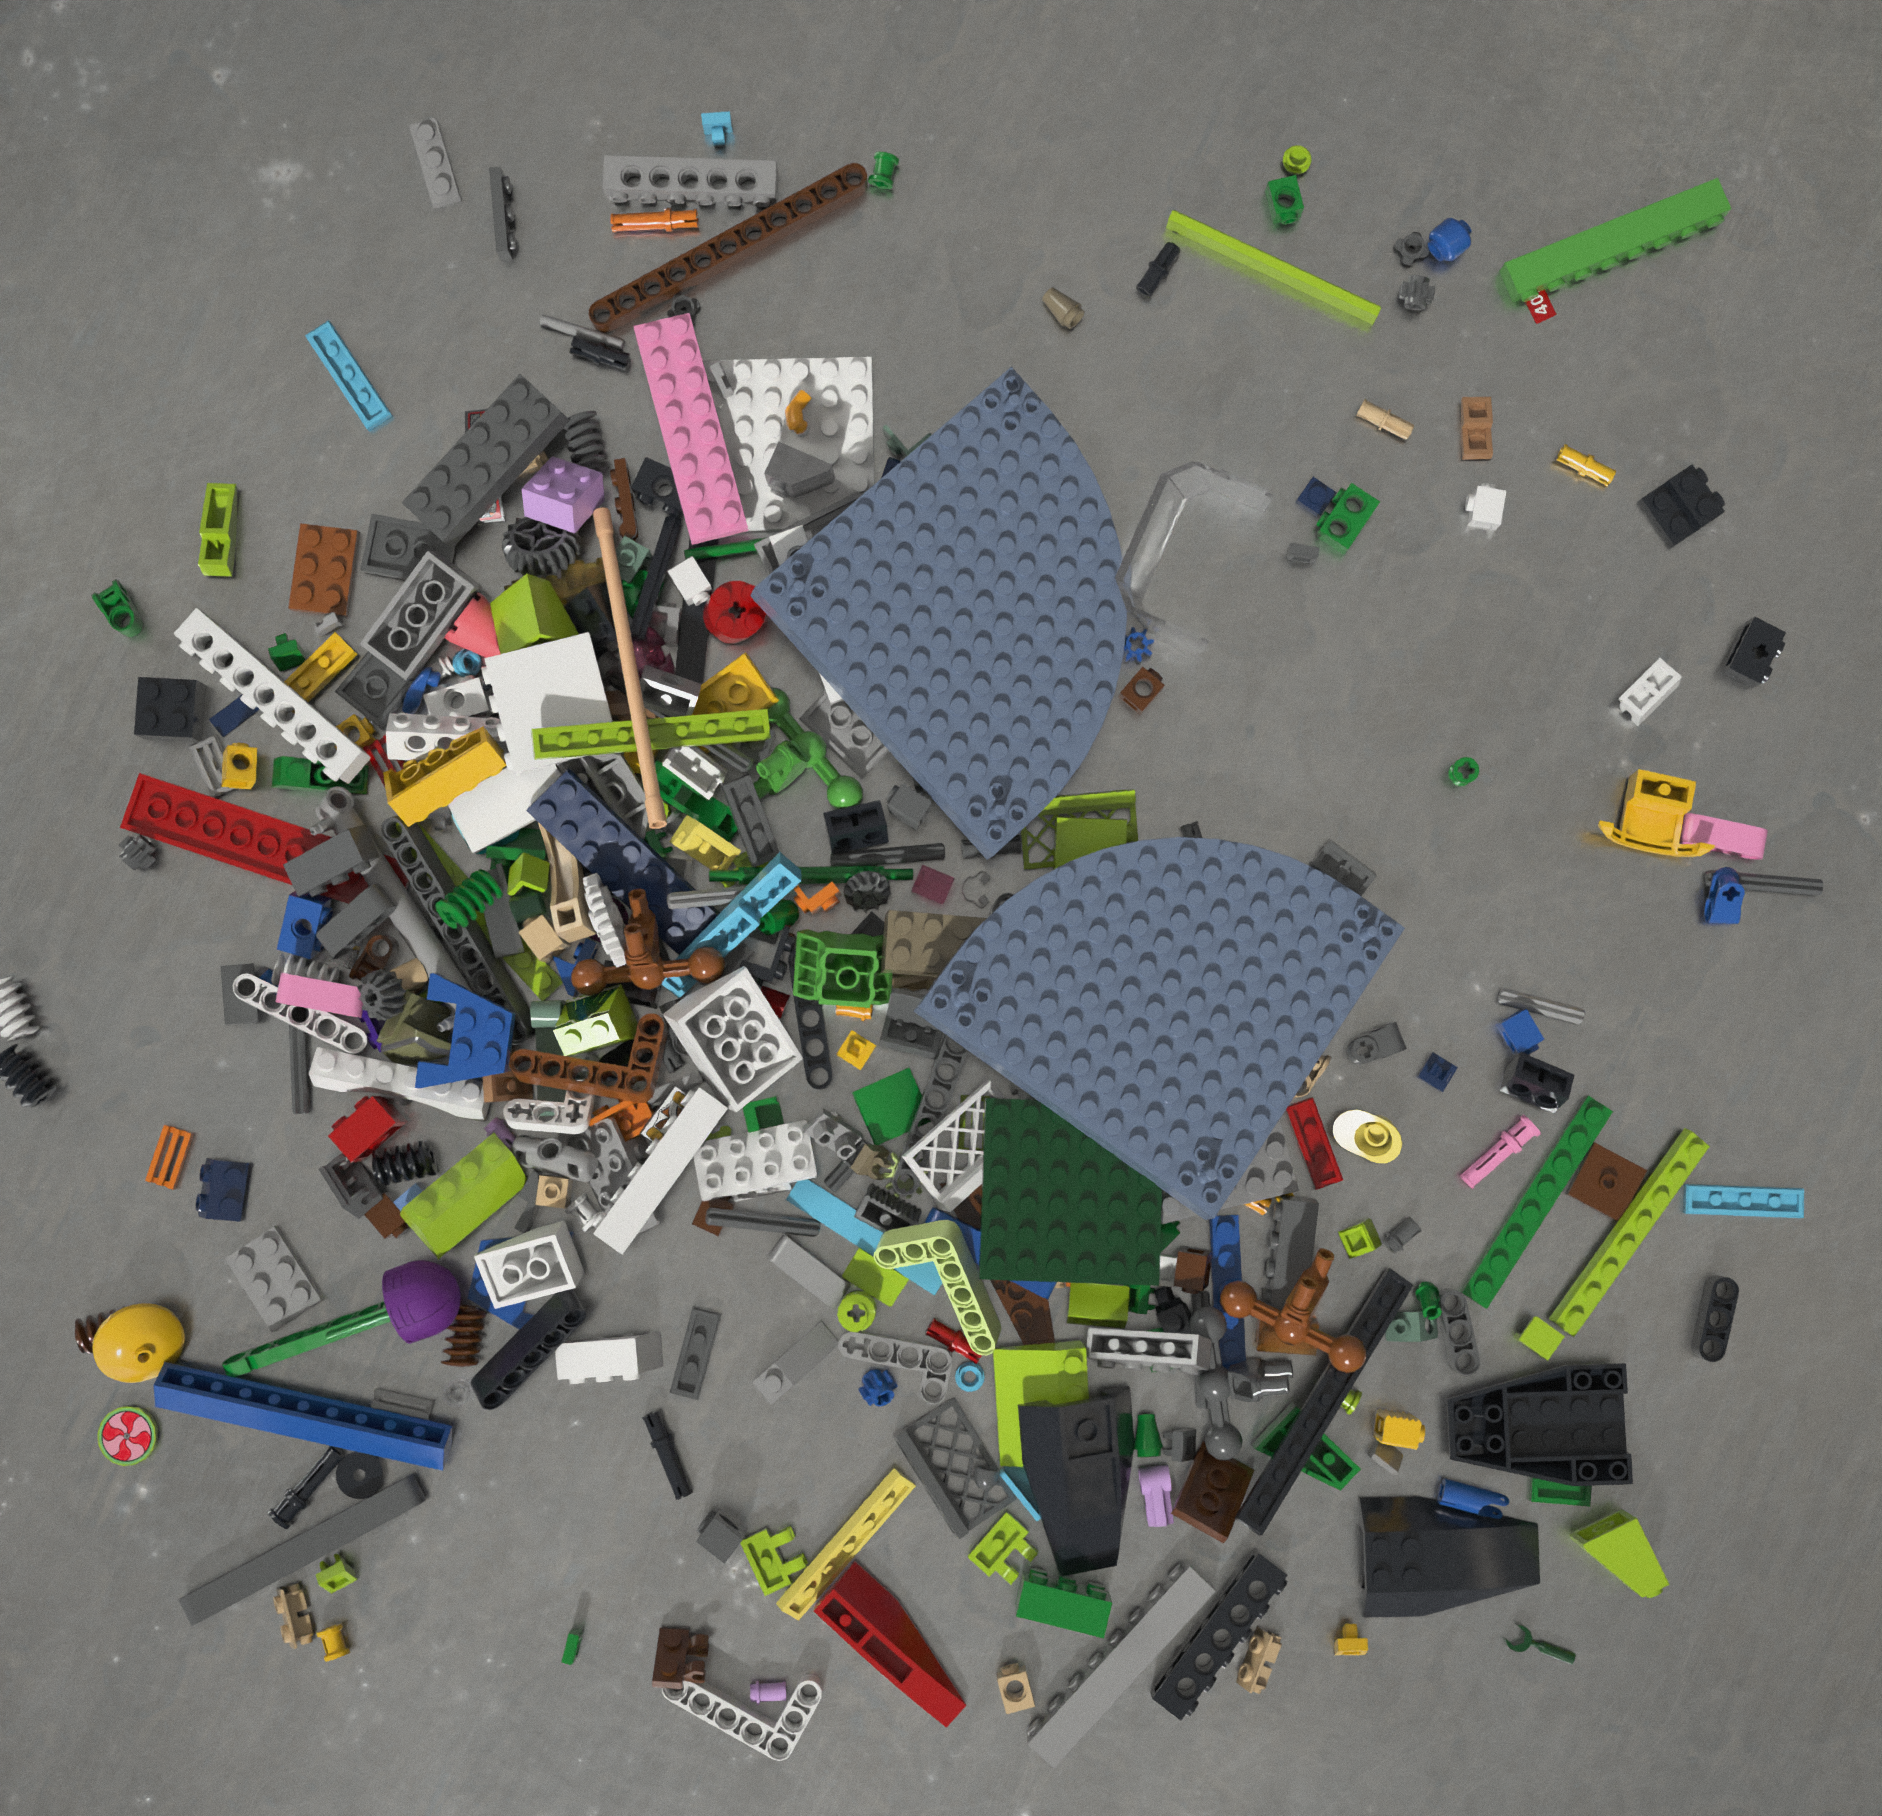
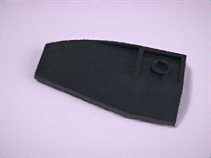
M1626 1363L1563 1365L1448 1398L1447 1417L1450 1460L1569 1486L1633 1484L1631 1453L1627 1452L1623 1394H1628Z
M1130 1386L1101 1390V1397L1056 1405L1047 1400L1018 1404L1022 1464L1060 1576L1063 1577L1117 1566L1135 1446Z

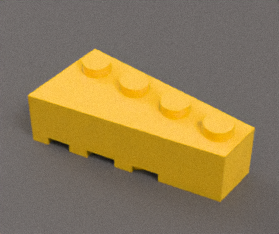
M484 726L451 741L449 748L445 750L437 747L429 751L428 756L424 760L416 762L415 759H411L405 762L403 765L404 769L396 773L393 769L383 772L387 803L408 827L416 822H421L436 809L449 805L454 798L465 791L473 790L481 781L489 776H495L507 766L504 750Z

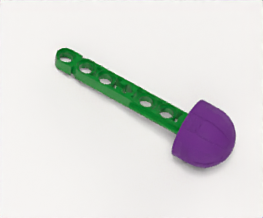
M412 1261L384 1272L382 1278L383 1302L260 1345L254 1349L238 1353L223 1361L221 1365L227 1376L237 1377L251 1372L253 1369L265 1367L390 1321L398 1335L406 1343L412 1344L439 1334L453 1322L460 1307V1289L455 1277L447 1268L430 1261Z

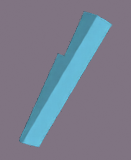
M779 852L675 960L688 959L696 949L701 947H713L724 958L760 925L761 917L801 882V869ZM691 975L669 977L664 979L662 985L680 998L698 981L693 979Z
M806 1179L796 1182L786 1199L788 1202L874 1256L876 1247L883 1234L881 1231L856 1219L854 1215L857 1209L811 1180ZM933 1261L894 1268L895 1271L934 1296L942 1285V1280Z

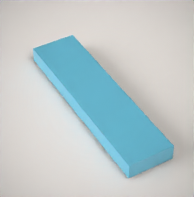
M329 320L305 335L369 432L393 417Z
M1684 1184L1683 1213L1804 1218V1189Z

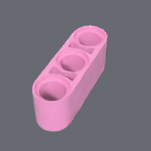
M1686 813L1683 819L1679 843H1707L1715 845V848L1711 851L1762 860L1768 830L1709 816Z
M285 973L280 975L275 1000L277 1003L362 1018L363 1003L358 999L361 993L356 986Z

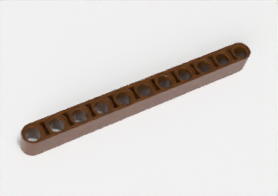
M858 163L847 164L595 301L590 306L588 313L593 327L599 332L610 333L666 303L675 294H682L859 198L868 189L866 169ZM852 176H858L862 179L856 185L848 183V179ZM829 189L837 192L833 198H825L822 194ZM802 203H808L812 206L807 212H801L797 208ZM776 217L787 219L781 226H776L772 223ZM753 230H758L762 233L758 239H749L747 235ZM727 244H734L736 246V249L731 253L722 251L723 247ZM701 258L711 259L708 266L700 267L697 265L698 260ZM677 271L686 273L685 277L679 281L672 279L673 274ZM651 285H659L661 287L656 294L647 293V289ZM632 298L635 300V304L630 308L621 306L625 299ZM600 313H610L608 320L604 322L596 320Z

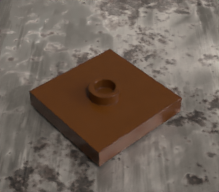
M1593 1142L1566 1194L1618 1222L1629 1207L1647 1170Z

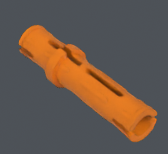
M665 208L663 212L611 213L610 218L611 224H613L611 226L612 232L666 229L667 232H672L674 228H698L699 226L697 209L672 211L671 208Z

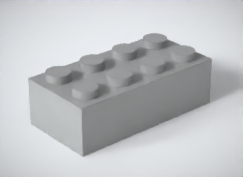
M427 551L360 642V645L405 680L415 679L418 675L417 673L424 667L448 631L454 626L455 621L482 586L437 551Z

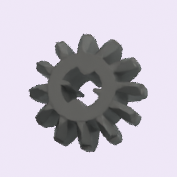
M379 969L361 978L362 984L357 987L361 993L358 999L363 1003L362 1010L368 1011L369 1018L387 1020L403 1012V1005L407 1003L404 993L407 990L402 988L403 979H397L395 971L390 972L387 969Z

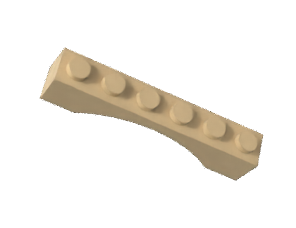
M538 822L550 863L552 885L550 910L555 934L569 943L595 935L596 932L588 915L590 909L585 898L586 891L583 883L582 863Z

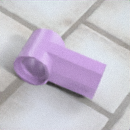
M1168 1464L1138 1468L1141 1493L1145 1498L1148 1526L1161 1527L1173 1524L1170 1499L1172 1487Z

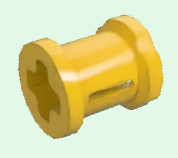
M342 1623L327 1627L316 1633L317 1637L321 1638L326 1653L324 1656L325 1662L351 1653L350 1648L346 1647L341 1632L343 1629Z

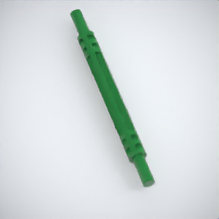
M884 866L798 867L801 869V882L799 884H829L831 882L834 884H846L852 876L865 871L880 873L887 880H913V868L884 869ZM738 867V870H709V882H738V885L749 884L764 867Z

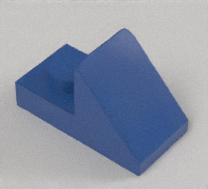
M587 938L584 943L580 942L573 955V958L577 959L575 964L553 956L568 995L578 997L579 994L571 983L572 970L579 961L586 959L594 960L601 944Z

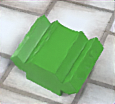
M809 929L797 931L793 995L807 1000H818L819 1004L870 1008L871 1004L882 1005L889 1003L893 974L881 973L884 935L872 937L863 933L842 934L828 930L819 933Z

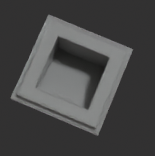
M1378 1440L1368 1452V1456L1396 1476L1403 1459L1402 1452L1393 1445L1381 1444Z

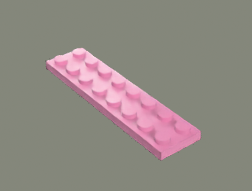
M690 313L633 326L691 544L748 531Z

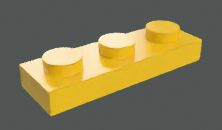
M334 632L284 682L309 702L357 653L339 634Z

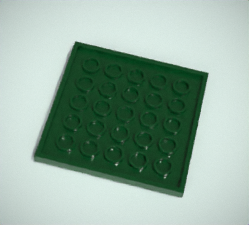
M985 1098L979 1279L1159 1286L1162 1189L1038 1100Z

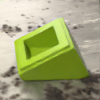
M1371 1218L1338 1232L1350 1259L1374 1251L1382 1245Z

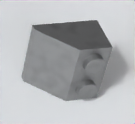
M779 441L764 472L768 487L771 488L770 491L782 498H786L787 495L793 498L833 484L835 480L832 464Z

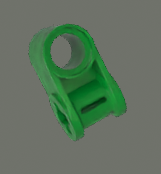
M117 579L113 580L112 585L102 592L91 594L95 604L113 629L127 637H134L142 631L143 619L132 603L130 595ZM130 615V623L122 627V620Z

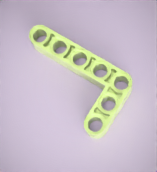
M940 1220L884 1232L874 1252V1260L877 1265L885 1269H894L933 1261L971 1349L979 1355L987 1356L992 1354L1002 1330L1001 1324L982 1280L979 1279V1272L959 1226L950 1220Z

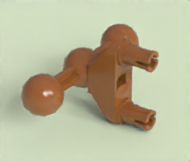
M634 889L628 894L632 914L628 920V925L624 928L626 938L624 956L626 965L616 968V966L605 967L602 963L593 959L579 961L571 972V983L577 992L587 996L601 993L607 984L633 981L634 985L639 988L651 990L659 987L665 978L691 975L693 979L700 983L709 984L722 976L725 970V961L722 954L713 947L698 948L688 959L663 961L659 957L660 948L656 916L649 910L645 890Z
M1323 1248L1318 1250L1311 1267L1303 1271L1286 1299L1282 1311L1258 1300L1254 1288L1246 1282L1239 1280L1230 1282L1222 1289L1220 1305L1229 1316L1240 1319L1251 1315L1273 1326L1277 1338L1285 1344L1294 1346L1306 1342L1328 1353L1332 1366L1339 1371L1345 1373L1354 1372L1365 1363L1366 1348L1357 1337L1345 1334L1334 1338L1311 1326V1319L1329 1284L1327 1274L1335 1257L1331 1251Z

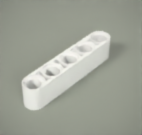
M241 974L234 980L232 985L233 992L241 1001L348 1054H359L366 1048L367 1036L360 1028L328 1012L306 1008L309 1011L308 1019L301 1023L296 1022L292 1018V1011L298 1006L281 1004L277 1009H270L265 1005L266 997L271 993H277L278 987L251 974ZM243 980H251L255 983V991L251 995L244 996L239 993L238 986ZM323 1020H331L335 1023L336 1030L332 1035L324 1036L319 1032L318 1027ZM350 1033L359 1034L362 1038V1045L357 1049L348 1048L345 1044L347 1035Z

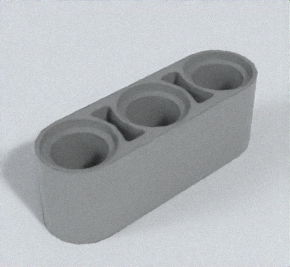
M787 1234L781 1236L766 1256L778 1268L833 1309L852 1286L850 1282Z

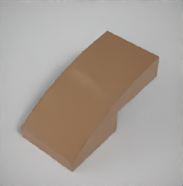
M1462 397L1461 399L1462 460L1492 458L1491 427L1493 415L1491 397Z

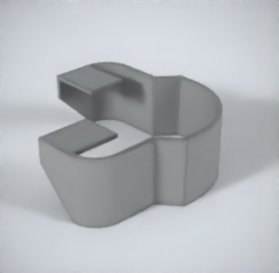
M980 871L974 877L969 876L968 878H975L978 874L984 872L985 874L980 880L985 884L991 877L987 872ZM963 893V896H964V898H965L967 901H973V902H974V900H968V899L965 897L964 893ZM983 894L978 900L984 906L980 907L975 902L974 904L978 908H984L990 901Z

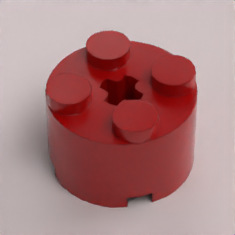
M729 581L720 585L710 595L703 609L704 623L709 632L720 641L730 644L741 643L754 635L761 628L766 613L750 596L756 586L743 581ZM732 607H735V610L740 612L737 618H735L734 613H729Z

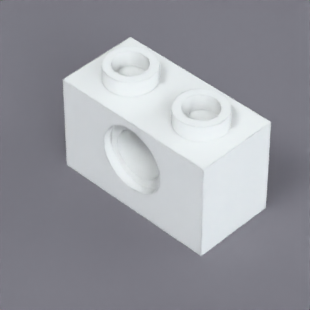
M474 675L462 677L457 680L458 684L449 687L446 684L430 688L431 693L423 695L429 715L483 718L493 714L488 693L483 690V680L479 677L475 678ZM457 695H463L465 699L463 706L458 709L452 708V699Z

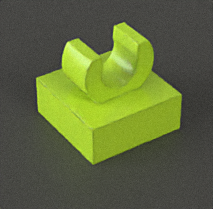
M337 1553L334 1554L336 1561L334 1565L329 1567V1564L323 1560L320 1562L321 1572L315 1574L318 1585L331 1594L357 1580L355 1570L347 1565L345 1559Z

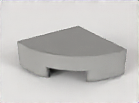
M716 362L710 365L711 373L724 399L734 395L733 388L726 377L721 363Z
M335 612L325 615L322 618L324 622L315 623L314 625L318 638L345 627L342 618Z

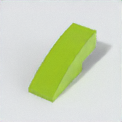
M207 483L199 530L202 541L198 565L204 576L232 577L237 535L236 484Z

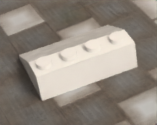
M744 966L687 995L663 1014L719 1102L734 1112H738L803 1059L748 969Z

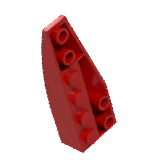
M854 1561L815 1604L813 1612L898 1689L947 1728L967 1704L899 1600L857 1561Z

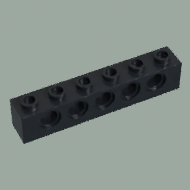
M1255 1549L1151 1690L1152 1699L1180 1721H1182L1185 1715L1191 1716L1199 1704L1197 1699L1203 1690L1208 1692L1217 1679L1214 1675L1221 1666L1223 1668L1228 1666L1234 1657L1232 1651L1239 1642L1243 1644L1252 1632L1250 1626L1256 1618L1260 1620L1264 1617L1270 1607L1268 1604L1269 1600L1274 1594L1278 1596L1287 1585L1288 1581L1285 1579L1288 1575L1285 1570ZM1254 1581L1264 1583V1589L1259 1594H1251L1249 1592V1586ZM1237 1605L1246 1607V1614L1242 1618L1231 1616L1232 1609ZM1220 1629L1227 1630L1229 1632L1227 1640L1224 1642L1214 1641L1213 1637L1216 1631ZM1200 1654H1209L1211 1661L1207 1666L1201 1667L1196 1664V1658ZM1183 1678H1190L1194 1683L1191 1689L1183 1691L1178 1688L1179 1681Z

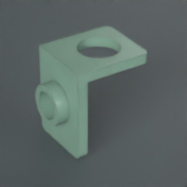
M887 425L882 427L883 434L888 439L886 444L896 456L901 454L903 458H906L932 435L928 433L907 450Z
M626 536L623 537L616 549L621 579L631 583L645 558L651 560L653 557L649 549Z
M1398 1311L1385 1332L1386 1340L1390 1342H1423L1438 1337L1437 1318L1430 1320V1330L1427 1333L1425 1329L1426 1318H1424L1422 1311Z

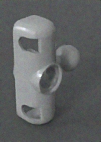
M571 1119V1122L576 1123L577 1119ZM558 1133L557 1139H530L527 1135H520L513 1141L511 1152L522 1167L587 1182L592 1179L598 1166V1160L591 1151L582 1152L579 1148L568 1146L570 1138L577 1134ZM521 1152L526 1153L527 1163L518 1160ZM572 1164L578 1166L579 1176L571 1174L568 1167L572 1166Z

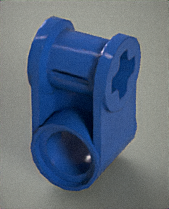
M1720 868L1712 876L1709 895L1704 909L1706 923L1738 924L1740 921L1745 890L1742 884L1739 883L1737 871L1733 868Z

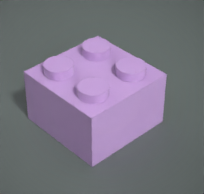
M552 456L522 488L525 517L576 533L593 514V511L605 501L602 473Z

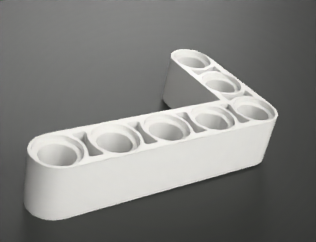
M806 1674L802 1676L777 1721L770 1719L707 1682L693 1683L683 1681L684 1689L681 1691L662 1688V1693L667 1700L769 1758L783 1761L791 1755L818 1706L823 1692V1683L816 1675ZM806 1684L813 1685L817 1689V1694L813 1697H807L802 1693L801 1688ZM699 1693L706 1694L710 1699V1703L706 1706L699 1705L695 1701V1695ZM724 1708L732 1709L736 1714V1718L729 1721L725 1720L721 1716V1710ZM791 1711H797L802 1715L803 1720L799 1723H792L788 1720L787 1714ZM750 1723H757L761 1726L762 1732L758 1735H752L747 1731L746 1726ZM776 1738H784L788 1743V1747L784 1750L776 1749L772 1741Z

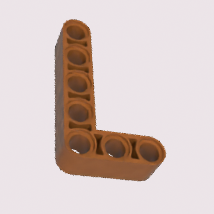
M648 1013L640 1018L628 1067L527 1049L515 1051L510 1056L509 1066L515 1077L524 1083L645 1103L655 1093L668 1032L659 1015ZM657 1025L660 1027L656 1034H646V1030L650 1026ZM643 1054H653V1058L650 1062H639V1059ZM522 1062H531V1066L527 1070H518ZM550 1067H560V1070L556 1075H547V1071ZM579 1072H589V1075L585 1080H575V1077ZM608 1077H618V1080L614 1085H604V1082ZM636 1082H647L646 1087L642 1091L633 1090Z

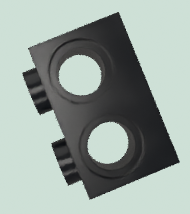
M880 800L823 813L832 855L889 842L887 823Z
M1520 1052L1506 1066L1500 1091L1555 1113L1569 1099L1574 1074Z

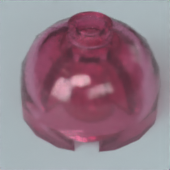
M648 627L643 641L636 642L632 639L639 680L645 665L674 674L675 668L672 656L669 653L665 657L661 646L666 643L655 629Z

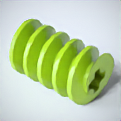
M857 1290L848 1293L838 1307L837 1316L840 1324L850 1332H859L867 1329L875 1319L877 1311L876 1302L865 1291ZM855 1304L859 1305L860 1310H865L860 1317H856L855 1312H850Z

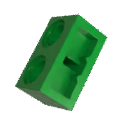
M1353 483L1349 485L1347 490L1342 487L1332 500L1336 506L1331 513L1325 511L1316 524L1320 528L1316 537L1343 555L1348 551L1380 503L1379 500ZM1356 500L1360 505V510L1356 512L1349 510L1346 501ZM1333 523L1342 525L1344 534L1335 535L1331 531L1330 525Z

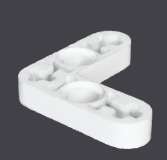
M590 1053L580 1054L576 1057L599 1062L597 1057ZM583 1071L576 1075V1081L585 1080ZM567 1090L564 1102L513 1099L505 1105L503 1114L507 1124L514 1129L580 1134L590 1124L596 1095L588 1094L586 1097L578 1099L573 1096L574 1091ZM575 1107L579 1108L580 1118L576 1120V1123H572L571 1119H574L576 1115ZM518 1110H522L523 1113L519 1114L518 1118L513 1117V1114H516ZM545 1111H551L555 1114L553 1119L548 1122L540 1121L539 1116Z

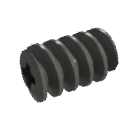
M584 411L568 418L570 421L563 429L567 431L565 438L570 442L568 450L573 453L570 456L571 462L601 473L607 471L610 467L601 466L600 464L608 459L607 455H598V452L605 449L604 444L595 443L596 440L602 438V433H593V430L600 426L599 422H590L591 418L597 416V412Z

